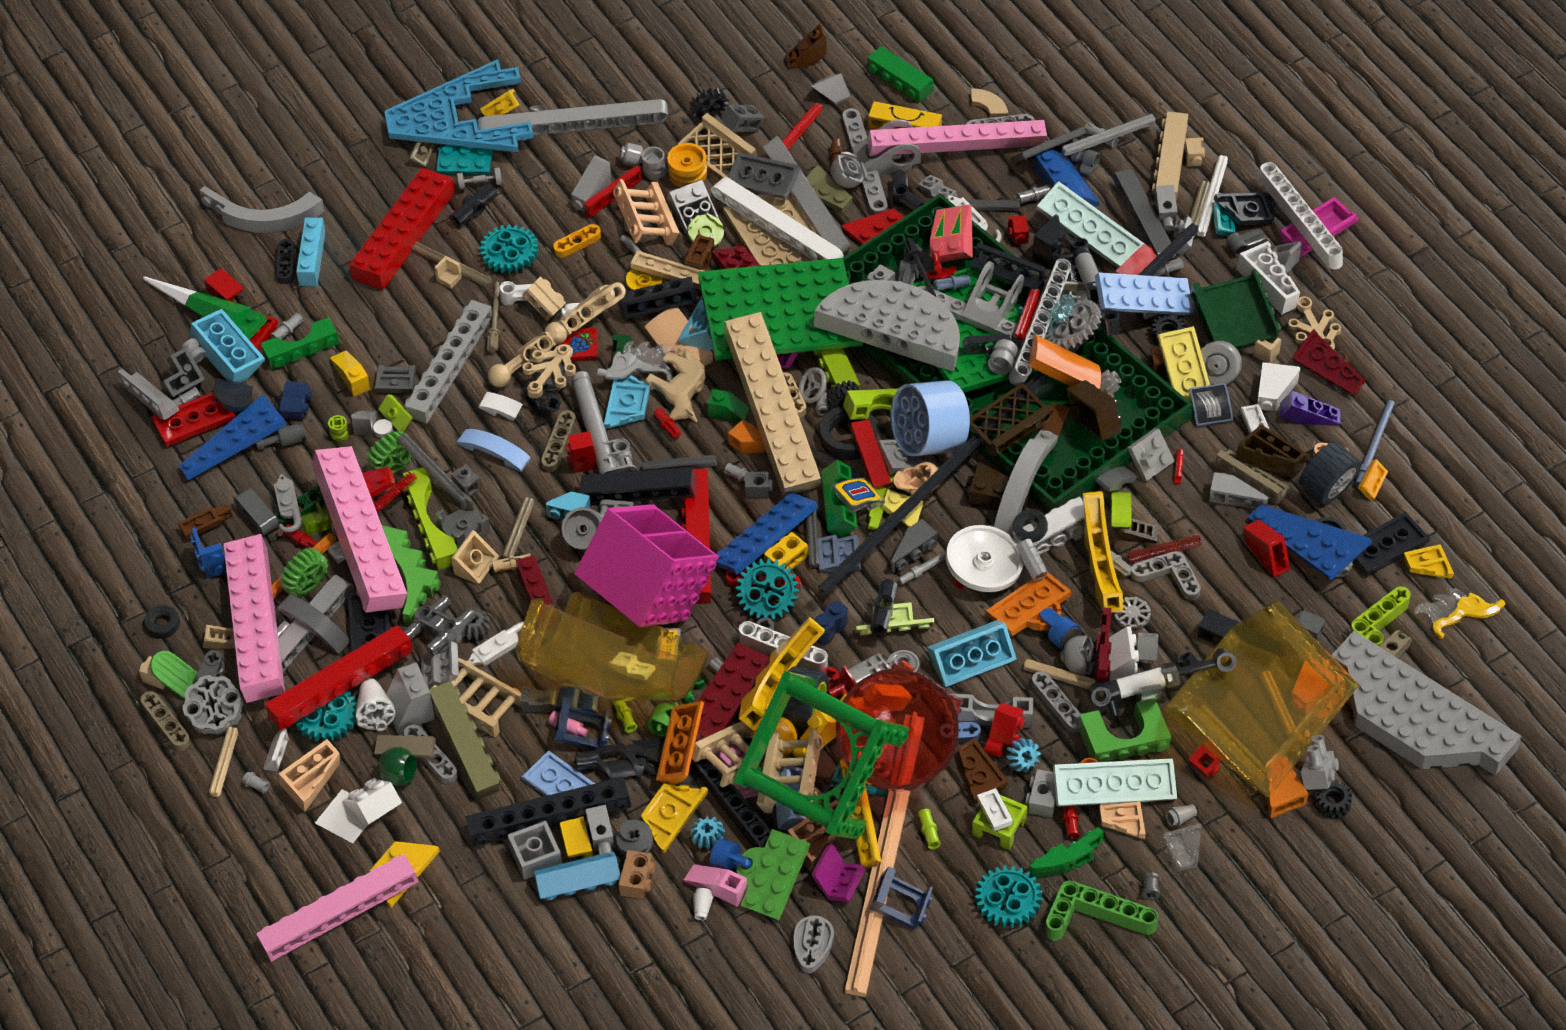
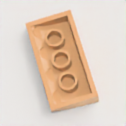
M678 307L667 309L645 326V330L664 355L667 353L675 355L679 346H681L685 350L688 349L704 366L713 362V353L710 350L687 346L678 341L688 322ZM690 325V329H689V330H690L691 334H692V333H696V332L693 330L692 325ZM671 363V365L674 367L677 373L680 374L681 372L677 369V367Z

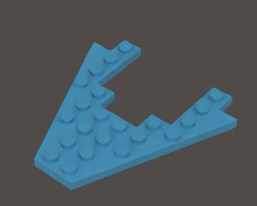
M495 60L385 110L389 138L465 146L470 149L483 148L519 152L517 141L534 138L531 122L478 130L476 119L458 122L455 105L472 102L470 91L521 83L518 67L501 70L499 60Z

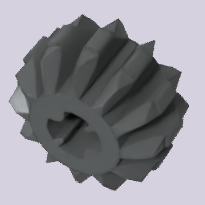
M479 608L473 611L476 618L465 627L462 638L467 637L469 641L475 638L478 641L479 637L485 638V633H489L490 619L487 617V613L485 611L481 612Z

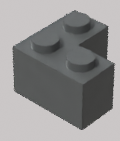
M187 347L168 357L167 361L175 375L167 378L160 385L169 399H173L178 394L188 391L205 380Z

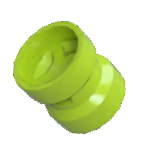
M336 415L329 419L328 426L331 438L334 441H344L347 439L349 431L346 418Z

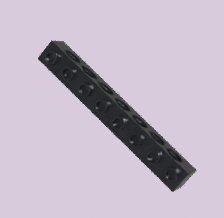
M623 776L465 817L472 846L475 847L495 841H503L508 838V834L544 821L551 828L560 826V822L580 817H584L585 820L586 809L606 805L607 813L622 811L630 808L631 802Z

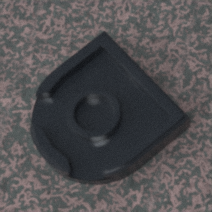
M216 378L214 400L220 403L225 410L240 412V410L250 405L253 386Z

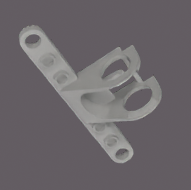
M853 108L847 109L843 112L845 130L852 153L857 156L855 159L859 163L862 161L866 168L867 176L862 182V187L870 212L877 214L887 210V201L879 175L894 173L896 170H912L913 164L921 163V152L917 145L901 144L889 149L880 156H870L867 142L868 137L860 112ZM848 115L855 116V118L850 119L848 118ZM893 120L878 130L891 129L898 126L904 128L913 127L906 120ZM907 149L914 152L911 159L909 154H904L906 160L904 163L893 161L902 157L901 154L894 155L900 150ZM880 204L882 208H875L874 206Z
M989 261L984 266L968 303L934 290L936 297L947 306L954 318L994 335L1011 334L1015 337L1014 333L1018 324L1005 318L1016 304L1018 295L1022 291L1023 275H1019L1008 292L988 284L992 279L994 263ZM986 273H987V276H986V278H985V281H984V283H983V285H982L983 279H984V277H985V275H986ZM919 286V288L928 292L927 286ZM985 291L994 295L989 302L980 299ZM1000 297L1005 299L1001 307L996 306ZM1015 339L1016 344L1021 346L1023 340Z

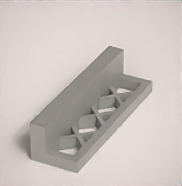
M123 369L118 371L124 388L163 420L179 411L176 403L138 372L130 375Z

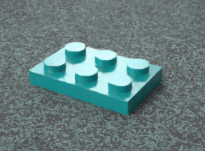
M440 145L436 172L446 176H457V173H463V176H490L493 149H470L465 146Z

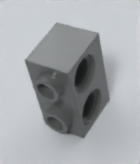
M728 105L721 118L732 132H758L765 119L754 105Z

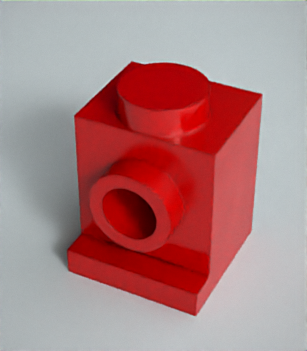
M1026 215L1008 217L1007 230L1009 237L1013 238L1014 245L1028 244L1029 229Z
M1202 744L1188 759L1189 764L1206 778L1210 775L1214 777L1221 769L1219 766L1220 759ZM1203 762H1209L1210 766L1203 767Z

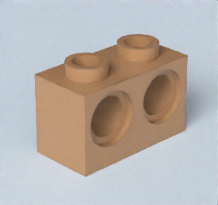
M627 851L619 882L620 896L638 899L645 898L646 892H649L651 887L650 874L654 875L656 864L652 861V854Z

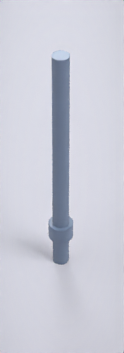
M1392 400L1387 401L1363 464H1361L1355 482L1357 487H1359L1373 460L1395 404Z

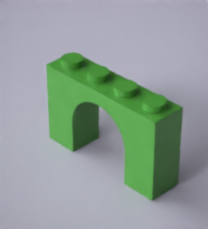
M1156 700L1136 702L1133 714L1141 734L1132 739H1120L1110 734L1104 725L1099 710L1080 714L1077 725L1090 758L1096 759L1098 762H1109L1169 749L1172 737Z

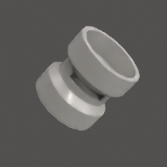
M196 338L187 340L181 346V350L187 347L195 363L203 360L207 354L203 348L199 347V342Z

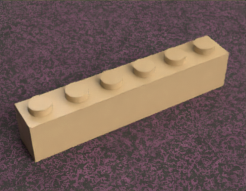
M1167 112L1166 119L1163 118L1162 129L1165 130L1161 131L1160 142L1163 143L1159 144L1158 155H1161V157H1157L1156 168H1159V170H1155L1154 181H1157V184L1153 183L1152 194H1155L1156 186L1174 185L1177 200L1188 114Z

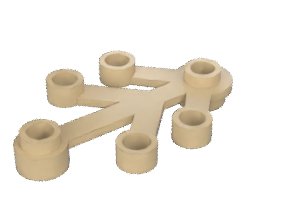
M1306 296L1300 297L1297 302V309L1299 312L1304 313L1309 325L1299 322L1297 319H1290L1288 329L1291 331L1299 329L1310 333L1314 328L1334 349L1335 344L1333 340L1335 336L1340 334L1341 326L1338 323H1333L1330 325L1328 335L1325 337L1323 334L1328 322L1333 321L1334 312L1325 310L1318 324L1311 311L1312 300ZM1298 332L1295 336V342L1302 345L1307 338L1306 334Z
M562 344L557 346L554 351L545 353L540 350L532 353L534 362L540 363L545 359L554 358L550 362L536 365L530 362L523 364V373L526 375L543 371L536 381L528 385L529 397L536 399L542 396V386L552 373L555 377V386L557 388H564L566 386V378L562 376L559 368L561 361L564 363V371L567 376H573L576 373V367L570 360L573 355V349L569 345Z

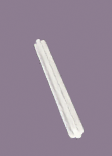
M1218 156L1198 223L1199 231L1196 233L1197 236L1204 237L1206 235L1213 212V203L1215 202L1213 198L1219 192L1227 165V156Z

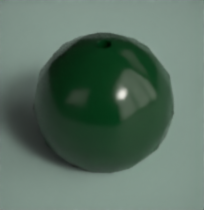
M403 747L389 748L381 754L378 760V774L382 780L391 782L393 787L404 786L412 781L415 776V756Z

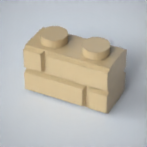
M541 277L522 294L546 321L566 304L563 296L551 288L548 280Z

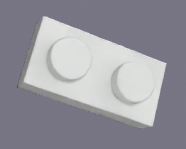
M996 788L977 795V800L993 831L1013 825V820Z

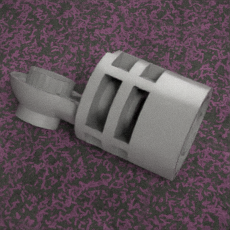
M907 650L894 652L887 661L882 658V654L877 653L848 669L856 682L860 693H862L871 680L897 681L909 678L917 672L919 659L913 652Z

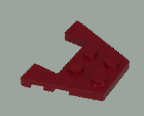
M1103 608L1101 634H1097L1095 641L1096 667L1094 683L1107 681L1108 672H1110L1111 660H1109V654H1111L1112 642H1109L1112 608Z

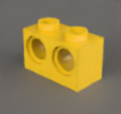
M791 532L789 535L782 537L776 545L765 551L764 563H767L768 558H770L771 564H774L775 560L778 559V566L785 563V570L788 568L792 570L808 557V545Z

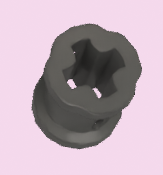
M1151 872L1142 875L1143 890L1141 896L1143 898L1154 900L1160 897V891L1158 890L1160 877L1157 873Z

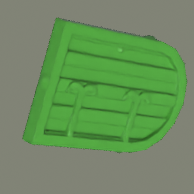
M169 651L156 653L150 661L152 675L185 700L184 693L189 685L195 684L197 671Z

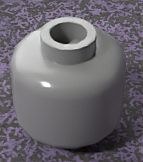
M626 143L625 146L621 147L619 160H622V164L625 166L635 167L637 165L639 167L642 163L643 147L637 144Z

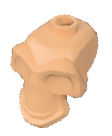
M924 462L915 467L905 468L896 473L893 481L894 485L898 489L905 490L906 493L912 495L938 470V467L933 463Z

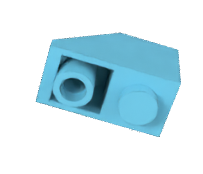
M569 492L546 503L547 516L564 520L567 513L575 508H591L590 496L576 492Z

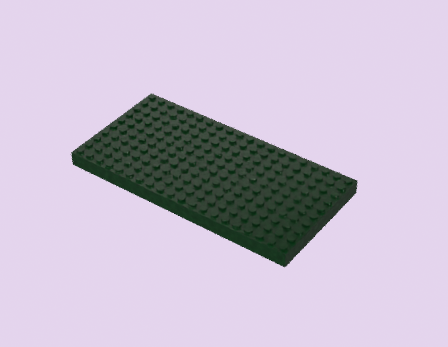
M940 193L844 256L843 262L849 285L866 281L869 273L873 272L879 265L895 272V281H898L900 263L904 259L906 251L903 242L907 241V238H911L915 244L922 248L920 261L924 270H934L933 259L930 257V237L936 210L956 206ZM972 220L973 258L942 262L941 266L942 268L956 266V271L970 268V264L976 256V246L978 243L1013 256L1015 255ZM981 251V254L989 256L986 252ZM920 272L918 278H915V283L923 281ZM995 279L1002 290L1007 292L1011 290L1012 285ZM1044 280L1043 285H1042L1041 288L1039 289V294H1040V295H1041L1042 290H1043V287H1044V285H1045V282H1046L1045 280ZM1022 289L1018 295L1017 302L1014 305L1017 310L1020 306L1024 308L1029 295L1028 291ZM1062 294L1053 315H1058V310H1064L1065 305L1068 307L1071 305V302ZM1101 327L1074 353L1099 365L1101 374L1106 370H1109L1110 373L1115 371L1121 378L1120 388L1113 395L1118 404L1117 412L1122 421L1120 424L1122 432L1102 441L1094 433L1089 432L1075 422L1070 409V414L1053 453H1049L1043 460L1030 486L1029 496L1048 513L1055 508L1065 505L1069 500L1076 499L1079 496L1081 498L1083 493L1090 492L1099 485L1096 479L1103 473L1117 467L1126 466L1133 461L1127 448L1147 433L1157 428L1160 430L1163 438H1165L1190 420L1192 416L1193 404L1112 336L1103 334ZM863 343L862 346H859L902 385L946 381L934 365L870 344ZM1039 371L1030 373L1024 384H1026ZM1050 376L1033 392L1045 406L1048 404L1051 406L1052 403L1066 407L1074 405L1070 404L1066 390L1071 386ZM1008 379L964 392L970 417L1016 386ZM1004 401V402L1002 403V407H1003L1008 401ZM1022 403L1017 409L1026 410V404ZM1029 404L1028 410L1032 411L1040 409L1037 405ZM989 411L988 416L992 417L997 411ZM1012 413L1006 419H1012ZM1015 413L1014 420L1025 419L1024 414ZM976 420L973 423L976 426L982 427L985 421ZM1000 424V429L1009 430L1011 428V424ZM1042 426L995 458L989 453L990 448L984 442L976 450L1010 478L1024 447L1030 439H1034ZM970 428L966 441L975 434ZM991 433L988 438L992 441L997 438V434Z

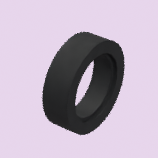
M844 406L830 410L823 417L820 424L822 447L829 455L837 459L856 460L861 458L856 443H840L831 436L830 432L839 423L869 420L877 441V425L874 417L869 413L868 419L851 420Z

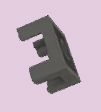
M468 495L459 500L461 509L445 517L443 509L435 513L437 527L446 535L453 537L457 549L471 530H474L481 538L491 533L489 519L484 513L481 519L474 511L473 501Z

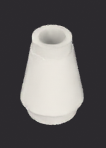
M698 888L693 894L694 918L696 920L704 921L707 919L713 900L712 891L709 889Z

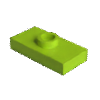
M389 394L378 408L400 432H404L413 419L407 410Z

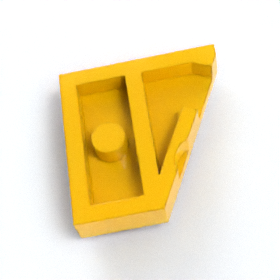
M1441 544L1404 552L1403 558L1409 572L1449 579L1453 578L1454 572Z

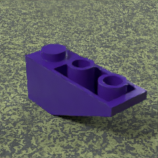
M1291 391L1280 402V418L1296 424L1339 426L1340 409Z

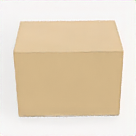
M471 530L451 558L454 574L475 584H480L493 566L492 561L497 560L499 555L474 530Z

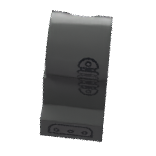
M523 686L520 698L522 712L552 713L557 711L559 693L553 690H531V687Z

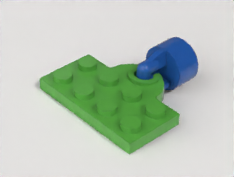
M772 829L765 848L755 847L740 854L739 844L721 838L715 842L711 849L709 863L711 867L731 871L737 869L739 875L747 878L748 886L741 906L779 921L811 844Z

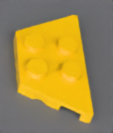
M663 784L641 814V819L652 830L653 838L663 853L667 851L707 795L708 789L706 787L696 789L685 785Z
M395 841L371 868L370 872L374 868L390 862L394 857L405 854L418 878L440 852L439 847ZM407 889L386 900L387 905L392 908Z

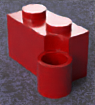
M1003 702L995 710L990 735L984 748L986 753L1000 758L1004 747L1013 748L1012 741L1018 742L1019 738H1021L1018 734L1025 723V718H1023L1024 710Z

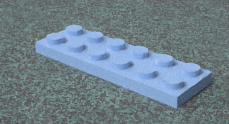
M1097 273L1095 275L1101 310L1191 315L1194 313L1187 278Z

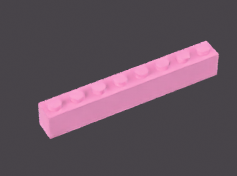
M405 854L394 857L390 862L374 868L366 875L357 877L353 882L338 887L327 896L318 898L314 903L301 907L297 912L281 918L275 924L264 927L256 934L272 962L419 881L414 869Z

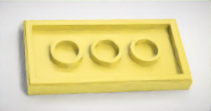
M1194 326L1157 335L1170 385L1190 402L1189 388L1210 385Z

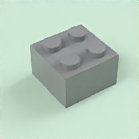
M546 821L508 834L510 850L524 880L533 877L534 870L562 864L560 850Z

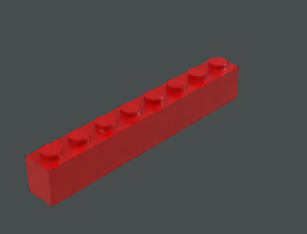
M693 469L697 478L695 497L682 498V504L686 505V507L682 508V519H686V523H682V528L710 549L708 469ZM711 573L695 604H711Z
M396 625L265 703L268 718L280 730H283L386 667L391 666L401 658L406 657L413 652L411 639Z

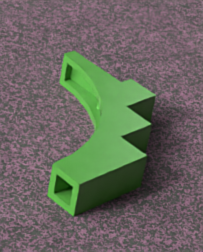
M382 526L399 573L407 586V600L403 611L404 625L410 626L413 623L415 611L425 604L427 597L433 598L435 591H438L440 588L441 580L438 578L437 571L425 569L426 561L423 559L422 551L409 548L410 540L408 539L407 531Z

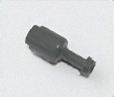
M294 424L280 428L277 435L261 439L256 443L258 449L263 450L264 446L274 443H281L282 446L303 442V439H307L303 424Z

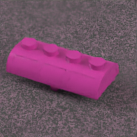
M1335 197L1312 210L1333 237L1356 224L1359 220L1356 214L1350 212ZM1293 223L1280 230L1281 240L1284 244L1301 242L1300 257L1313 250Z

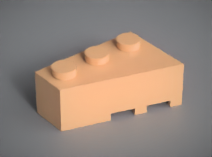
M326 739L279 773V784L304 812L339 766L340 753Z

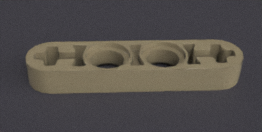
M563 411L558 416L541 459L542 468L546 472H554L560 465L566 450L565 444H568V436L572 435L576 425L575 414L572 411ZM561 431L567 433L565 436L562 437L556 435L558 432ZM553 446L561 447L558 451L551 450Z
M153 691L145 692L141 696L142 707L169 743L177 751H184L189 748L190 738L188 733L161 698ZM148 700L154 701L155 706L152 707V704ZM160 711L166 713L161 718L155 716L156 713ZM170 724L176 726L172 731L165 729ZM178 735L182 741L184 740V742L181 743L180 741H177L176 736Z

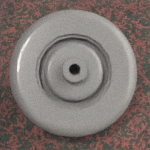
M1214 341L1201 349L1210 385L1221 383L1228 385L1237 378L1241 371L1242 359L1240 353L1232 344L1225 341Z

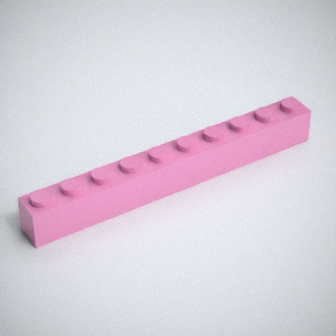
M1044 120L870 130L867 142L869 155L880 156L889 149L901 144L917 145L921 153L1031 147L1044 143L1047 133ZM905 149L898 151L894 155L913 154L914 152Z

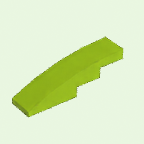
M1111 492V526L1131 527V493Z

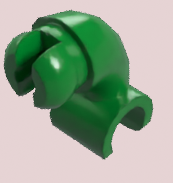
M700 674L694 675L693 680L688 682L682 689L681 695L686 703L694 700L693 688L700 690L705 686V682L701 681Z

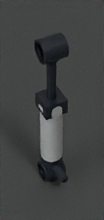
M1081 237L1074 238L1070 241V253L1058 255V259L1075 262L1087 290L1088 301L1091 300L1100 307L1095 275L1099 272L1089 251L1088 241ZM1101 310V332L1109 336L1119 333L1120 320L1118 311Z

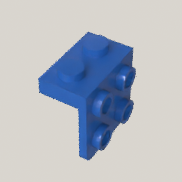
M193 527V534L190 535L194 546L200 571H205L207 578L227 573L226 560L221 543L202 548L196 527Z

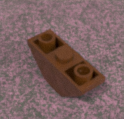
M819 23L785 55L788 68L795 69L815 65L827 54L826 34L823 25Z

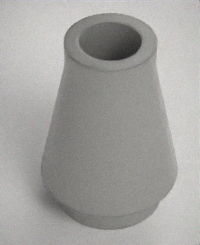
M1193 804L1171 807L1166 811L1165 818L1171 827H1178L1196 816L1197 810Z

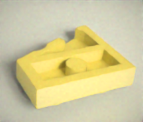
M887 489L881 508L888 514H892L910 496ZM921 501L901 521L908 528L918 522L924 501Z

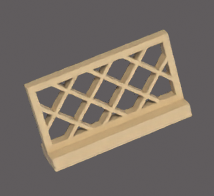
M708 113L702 117L703 121L678 143L683 144L695 141V144L698 145V140H708V145H701L700 147L703 150H708V155H706L708 160L707 168L720 178L728 176L723 173V169L732 168L735 157H737L739 152L758 156L754 147ZM703 128L708 131V135L698 136V133ZM711 139H719L720 144L710 145ZM723 148H731L732 153L723 154ZM710 149H720V154L710 155ZM723 158H732V163L723 164ZM720 159V164L712 165L710 160Z

